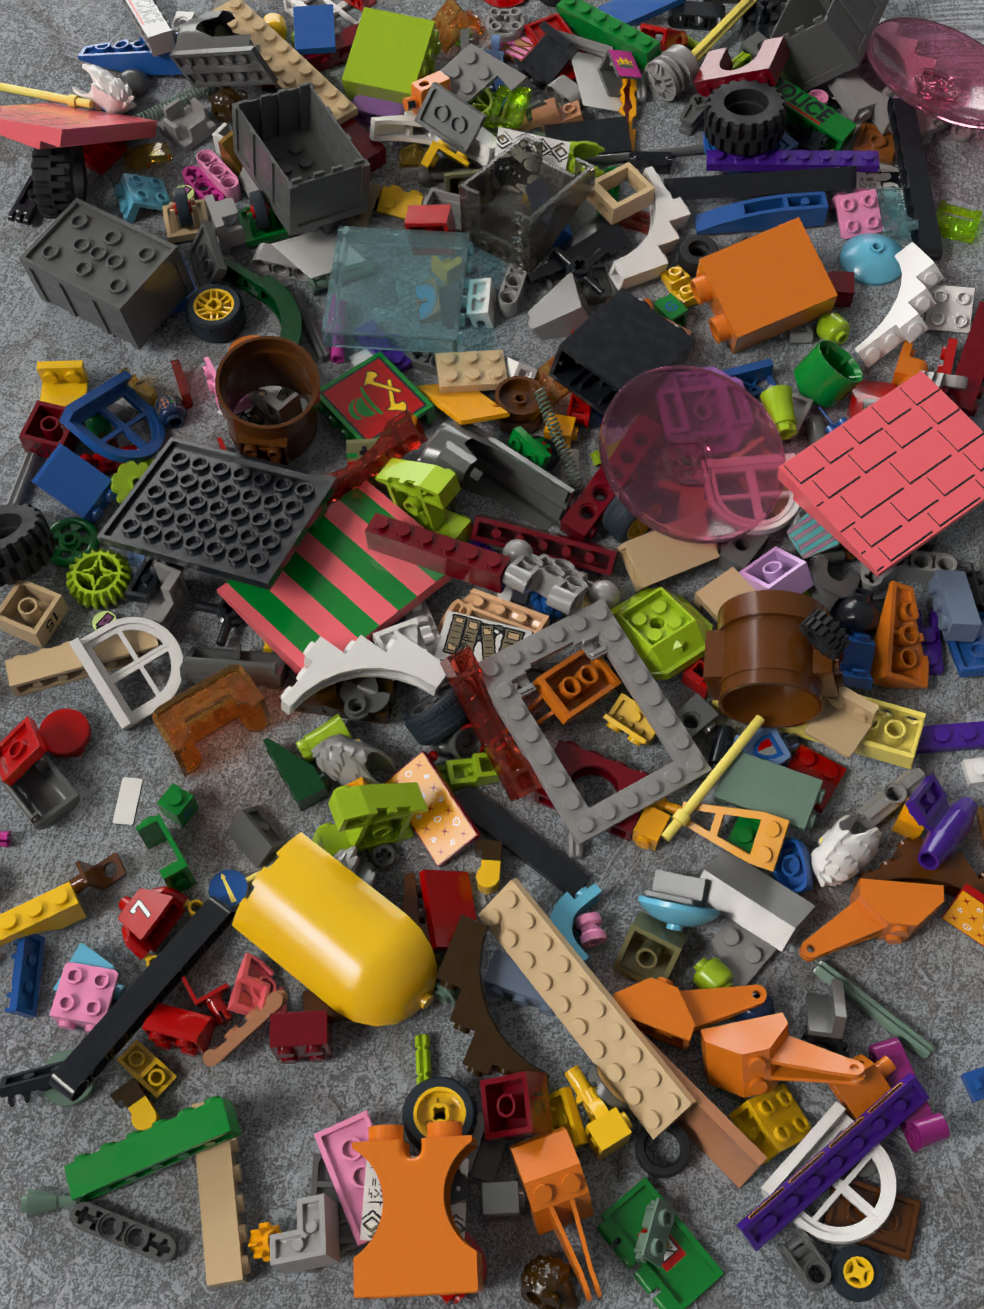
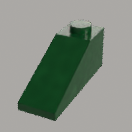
M269 738L263 740L266 751L300 811L328 798L326 788L329 787V783L323 773L318 774L314 766Z

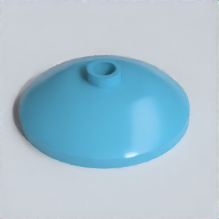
M877 233L860 234L852 237L844 244L840 254V264L844 272H854V281L867 286L888 285L902 275L900 264L895 258V255L902 248L897 242L885 235Z
M638 895L640 905L652 917L666 922V928L682 932L683 926H702L714 921L719 917L720 913L719 910L708 907L692 906L651 896Z

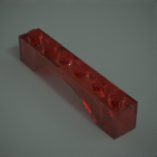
M406 409L389 420L376 443L356 462L334 472L320 473L336 477L338 481V486L326 503L327 506L341 499L343 495L352 489L361 486L363 482L372 476L378 475L392 458L401 459L428 441L419 419L413 413Z
M470 646L446 657L440 662V665L510 801L518 800L541 788L542 785L531 764L522 755L503 726L489 696L482 669Z

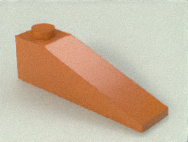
M896 581L889 583L874 639L875 650L870 672L873 679L872 684L886 688L926 689L928 688L929 661L928 657L923 654L921 642L924 641L923 633H919L916 619L919 617L914 589L911 586Z

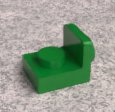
M738 816L728 841L751 853L761 820Z

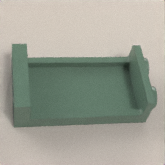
M740 752L721 776L714 800L715 803L724 806L727 803L741 809L763 811L791 820L789 826L800 830V833L805 834L807 828H813L817 814L813 813L816 803L821 805L826 790L822 789L823 780Z

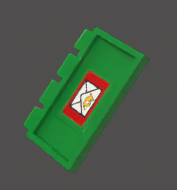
M644 1177L601 1215L604 1221L596 1229L608 1245L612 1244L617 1238L620 1240L621 1243L613 1251L628 1270L636 1263L639 1264L640 1268L633 1276L647 1294H650L656 1287L659 1289L660 1293L652 1299L659 1309H685L721 1277L724 1272L676 1214L661 1268H658L648 1260L646 1263L635 1260L636 1254H634V1249L636 1248L639 1233L648 1232V1230L641 1227L646 1205H650L652 1200L656 1201L657 1197L665 1201L648 1179Z

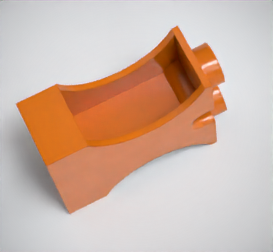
M437 1121L427 1123V1138H421V1153L415 1158H411L410 1145L404 1141L403 1125L368 1127V1141L352 1142V1149L360 1153L377 1174L383 1197L382 1215L376 1233L369 1244L353 1258L354 1298L379 1299L484 1293L482 1253L475 1250L462 1237L456 1227L451 1211V1188L456 1172L466 1157L478 1148L477 1141L472 1135H463L462 1122Z

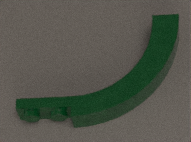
M231 259L224 262L227 265V273L224 279L264 303L279 321L281 326L279 337L291 340L302 347L300 311L290 292L269 274L262 279L259 275L250 272L241 264H237Z

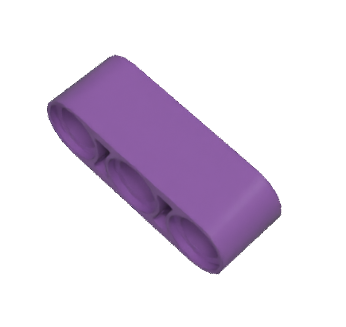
M357 95L352 100V103L358 108V115L354 116L353 119H356L360 125L371 126V117L404 115V111H406L403 104L362 95Z

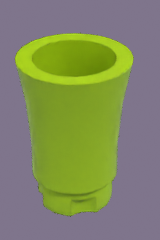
M776 385L764 390L760 395V399L766 410L774 437L781 440L792 438L797 434L792 388L788 385Z
M336 713L327 722L306 734L303 739L296 742V745L305 761L310 763L316 759L312 757L314 753L311 750L326 738L338 735L339 733L346 735L350 739L352 737L341 717Z

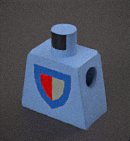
M764 728L755 733L741 752L787 767L791 760L789 751L798 748L799 744L793 733L781 738L776 728ZM741 734L735 736L734 741H733V744L735 743V741L739 738V736H740Z

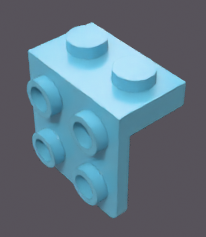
M123 173L114 189V195L117 197L120 212H122L124 220L129 223L134 222L140 207L163 211L162 206L171 203L164 182L155 177Z

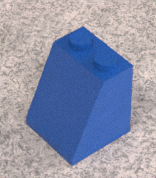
M61 443L31 481L52 499L93 525L101 519L107 506L118 495L111 490L112 483L109 477Z

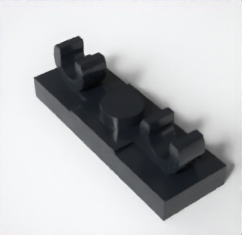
M63 1061L3 1076L0 1081V1098L8 1097V1104L10 1107H14L16 1103L15 1095L20 1094L24 1096L25 1102L29 1103L32 1091L39 1090L43 1092L53 1088L49 1085V1080Z

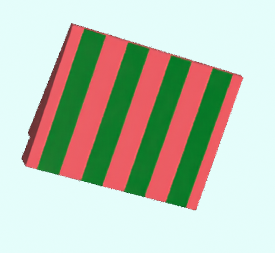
M367 480L328 507L317 528L309 529L271 590L231 579L217 589V593L297 675L303 667H306L304 665L305 655L303 652L310 642L313 641L315 643L321 636L342 652H344L351 640L356 641L360 635L372 642L373 633L391 627L453 578L368 549L365 529L375 513L421 528L424 527L397 505L393 504L389 498Z

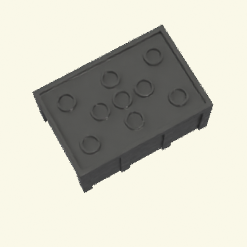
M787 0V5L778 23L774 26L770 37L772 39L784 36L790 52L781 76L805 92L860 66L889 0Z
M311 82L299 84V87L278 90L274 94L260 95V98L250 101L246 99L232 104L234 153L290 236L368 212L370 163L352 143V138L338 124L332 115L331 109L323 103Z
M76 198L19 257L41 300L47 303L49 301L69 311L70 315L76 318L79 316L100 327L103 332L109 335L113 334L131 343L138 350L145 345L149 336L163 324L162 322L166 317L171 315L175 307L195 289L176 245L79 198Z

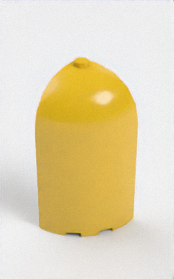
M302 832L293 837L277 852L279 858L269 869L265 866L251 883L255 888L249 898H242L232 926L333 1010L353 1022L371 1026L397 1024L413 1016L421 1008L423 1010L431 1004L434 998L432 993L437 976L435 956L421 928L406 913Z

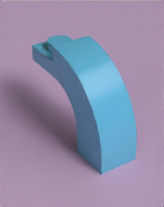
M595 883L589 888L587 886L581 888L575 894V899L566 892L558 900L550 916V920L586 965H588L589 956L576 942L572 927L575 923V918L582 915L601 900L602 890Z

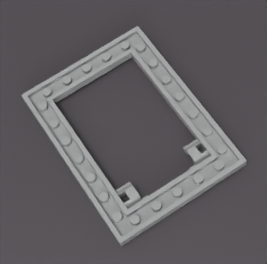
M603 599L472 665L473 673L578 846L696 781L712 770ZM598 641L601 647L595 649L592 643ZM579 643L591 661L606 654L673 760L670 764L590 808L586 805L522 700L523 697L536 691L533 682L530 683L528 681L526 671L531 669L532 665L573 644L576 646ZM514 683H518L520 686L519 690H516L513 685Z

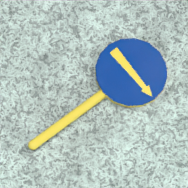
M227 869L220 871L209 884V896H215L231 908L236 907L240 904L242 898L247 896V883L254 880L260 871L246 878L236 870Z

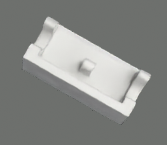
M492 278L470 280L466 315L470 317L471 323L475 328H478V321H484L487 329L494 327L497 293Z

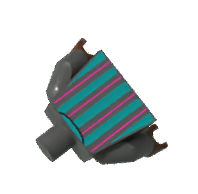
M800 507L788 524L789 529L786 531L792 542L781 548L782 550L794 556L800 554L807 563L811 562L817 554L827 557L829 559L828 564L842 561L851 562L856 558L855 556H850L846 548L841 550L843 545L804 509Z

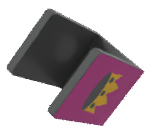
M608 49L597 70L609 97H621L622 79L640 80L642 77L631 51ZM628 84L624 91L625 98H629L630 94Z

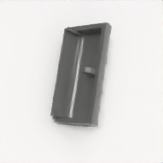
M236 643L235 650L192 647L185 658H183L180 666L181 679L191 680L196 684L216 682L218 685H229L233 683L241 684L243 687L260 685L268 689L283 687L289 671V666L276 653L243 651L241 643Z
M8 732L6 735H4L3 737H1V738H0V742H1L10 732ZM46 753L12 786L5 784L0 776V783L38 830L53 826L72 812L79 804V794Z

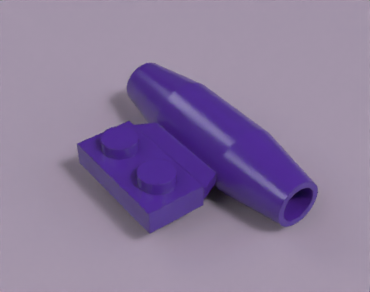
M934 774L925 777L905 802L909 813L915 818L918 825H922L929 830L918 854L919 864L928 870L936 869L956 852L970 832L978 810L976 802L969 797H962L949 807L946 799L948 795Z

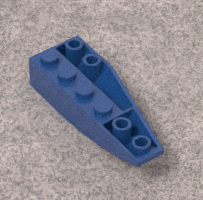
M825 191L771 194L694 215V223L697 235L769 230L797 217L800 218L804 227L824 226L829 207Z

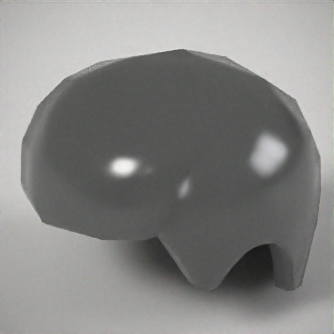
M132 68L124 70L120 74L119 78L125 85H129L132 95H138L141 98L143 94L149 91L150 80L142 70Z

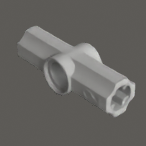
M912 766L911 770L908 769L896 780L886 784L880 793L856 811L859 822L865 828L872 829L890 814L897 812L906 799L920 785L926 774L920 768ZM887 795H893L897 801L891 800Z

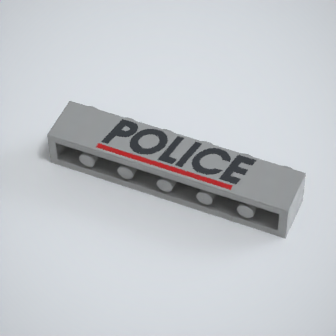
M123 0L126 11L153 57L171 52L176 46L177 36L174 28H171L169 20H166L164 12H161L156 0Z

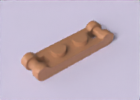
M276 990L270 993L266 998V1005L263 1008L255 1007L244 1017L247 1022L239 1028L236 1025L224 1035L226 1041L222 1045L205 1051L203 1062L211 1067L225 1060L270 1019V1013H277L286 1005L289 999L287 992Z

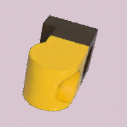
M476 839L475 858H481V867L476 874L477 888L484 894H492L497 891L500 884L502 841Z
M132 1078L109 1094L120 1109L127 1106L132 1114V1124L137 1130L145 1131L152 1128L154 1122L161 1120L154 1105L135 1078Z

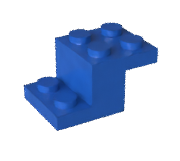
M846 631L845 634L850 637L851 643L844 650V663H840V671H843V686L871 690L873 679L870 672L875 643L867 632Z

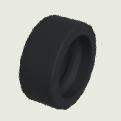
M676 1122L672 1123L664 1131L672 1134L677 1139L680 1147L678 1159L669 1166L656 1165L649 1159L646 1153V1143L650 1138V1134L645 1128L639 1132L635 1144V1155L640 1167L648 1175L658 1179L671 1178L679 1174L688 1163L691 1154L690 1139L686 1131Z

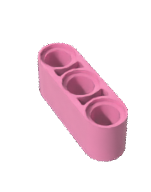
M208 149L200 151L196 156L200 170L223 193L224 199L233 198L234 203L238 202L242 194L237 176L213 151Z

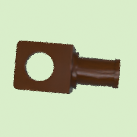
M113 853L95 866L80 860L77 861L75 864L79 874L67 882H70L76 894L89 886L105 890L126 876L127 871L119 854ZM110 863H115L117 865L116 874L112 877H107L105 874L106 866Z

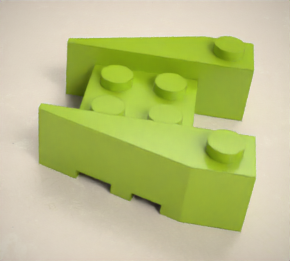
M392 458L376 476V481L387 486L393 504L401 508L422 527L466 543L470 541L473 530L470 518L445 509L461 490L454 471L433 464Z
M418 783L370 784L353 787L345 785L333 791L328 802L335 824L325 823L319 826L312 841L331 856H334L341 849L346 850L352 846L358 848L357 852L368 849V852L372 853L379 845L391 842L396 844L413 838L414 834L409 824L413 815L428 811Z

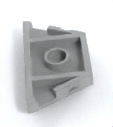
M729 919L710 942L715 954L734 975L731 981L734 984L732 987L747 986L777 950L732 919Z

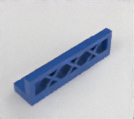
M771 358L722 370L732 378L736 377L743 381L744 388L749 389L746 393L748 400L760 398L761 393L768 389L756 386L757 382L766 380L768 385L776 386L771 375L774 366Z

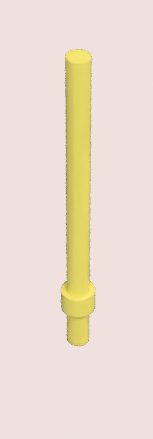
M0 82V91L64 103L74 108L85 107L92 109L94 106L92 100L83 99L79 95L70 94L68 96Z
M755 716L684 807L675 812L672 816V822L661 834L665 840L670 841L681 826L685 827L690 821V815L765 722L761 716Z

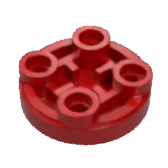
M64 708L50 713L39 727V732L47 749L46 752L57 758L81 756L91 738V727L87 718L75 709Z

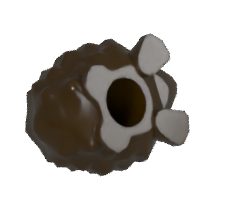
M220 86V90L208 98L214 117L219 122L233 124L229 119L232 104L248 99V95L244 89L237 90L230 86Z
M538 1255L525 1265L520 1275V1295L524 1301L532 1303L540 1309H577L580 1306L575 1290L577 1277L570 1264H566L561 1258H554L552 1255L547 1257Z

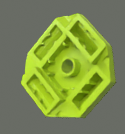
M646 587L610 610L654 680L670 679L705 656L706 631H713V625L681 595L673 594L663 587L655 589Z

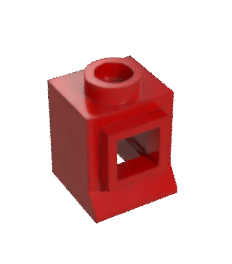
M701 658L682 670L681 682L705 700L709 693L704 678L695 673L697 670L702 674L704 673V659Z

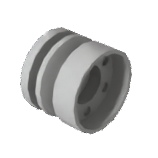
M680 44L672 45L646 65L644 73L646 83L653 94L660 100L671 101L677 95H680L683 90L688 89L694 84V79L699 71V65L695 56L685 46Z

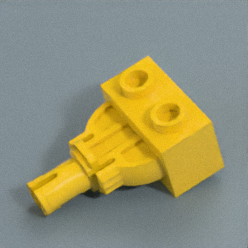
M578 1065L565 1072V1077L577 1095L575 1098L577 1106L582 1105L591 1121L586 1125L585 1134L589 1146L598 1161H601L628 1144L632 1133L630 1130L633 1127L625 1112L619 1113L616 1107L610 1111L596 1092L598 1087L591 1086Z

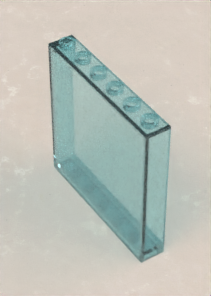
M339 226L321 329L323 345L432 353L458 352L459 345H463V331L460 330L461 327H465L466 313H463V309H467L468 295H465V291H469L470 277H467V273L472 272V260H469V256L474 255V242H470V233Z

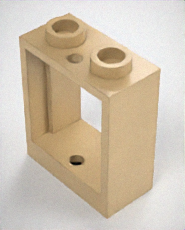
M628 162L588 182L586 199L613 225L652 205L655 187L638 169ZM626 181L637 193L617 202L607 191Z

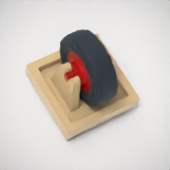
M184 187L175 188L173 191L175 202L162 206L167 238L170 243L193 240L202 221H209L204 199L195 200L194 198L188 200Z

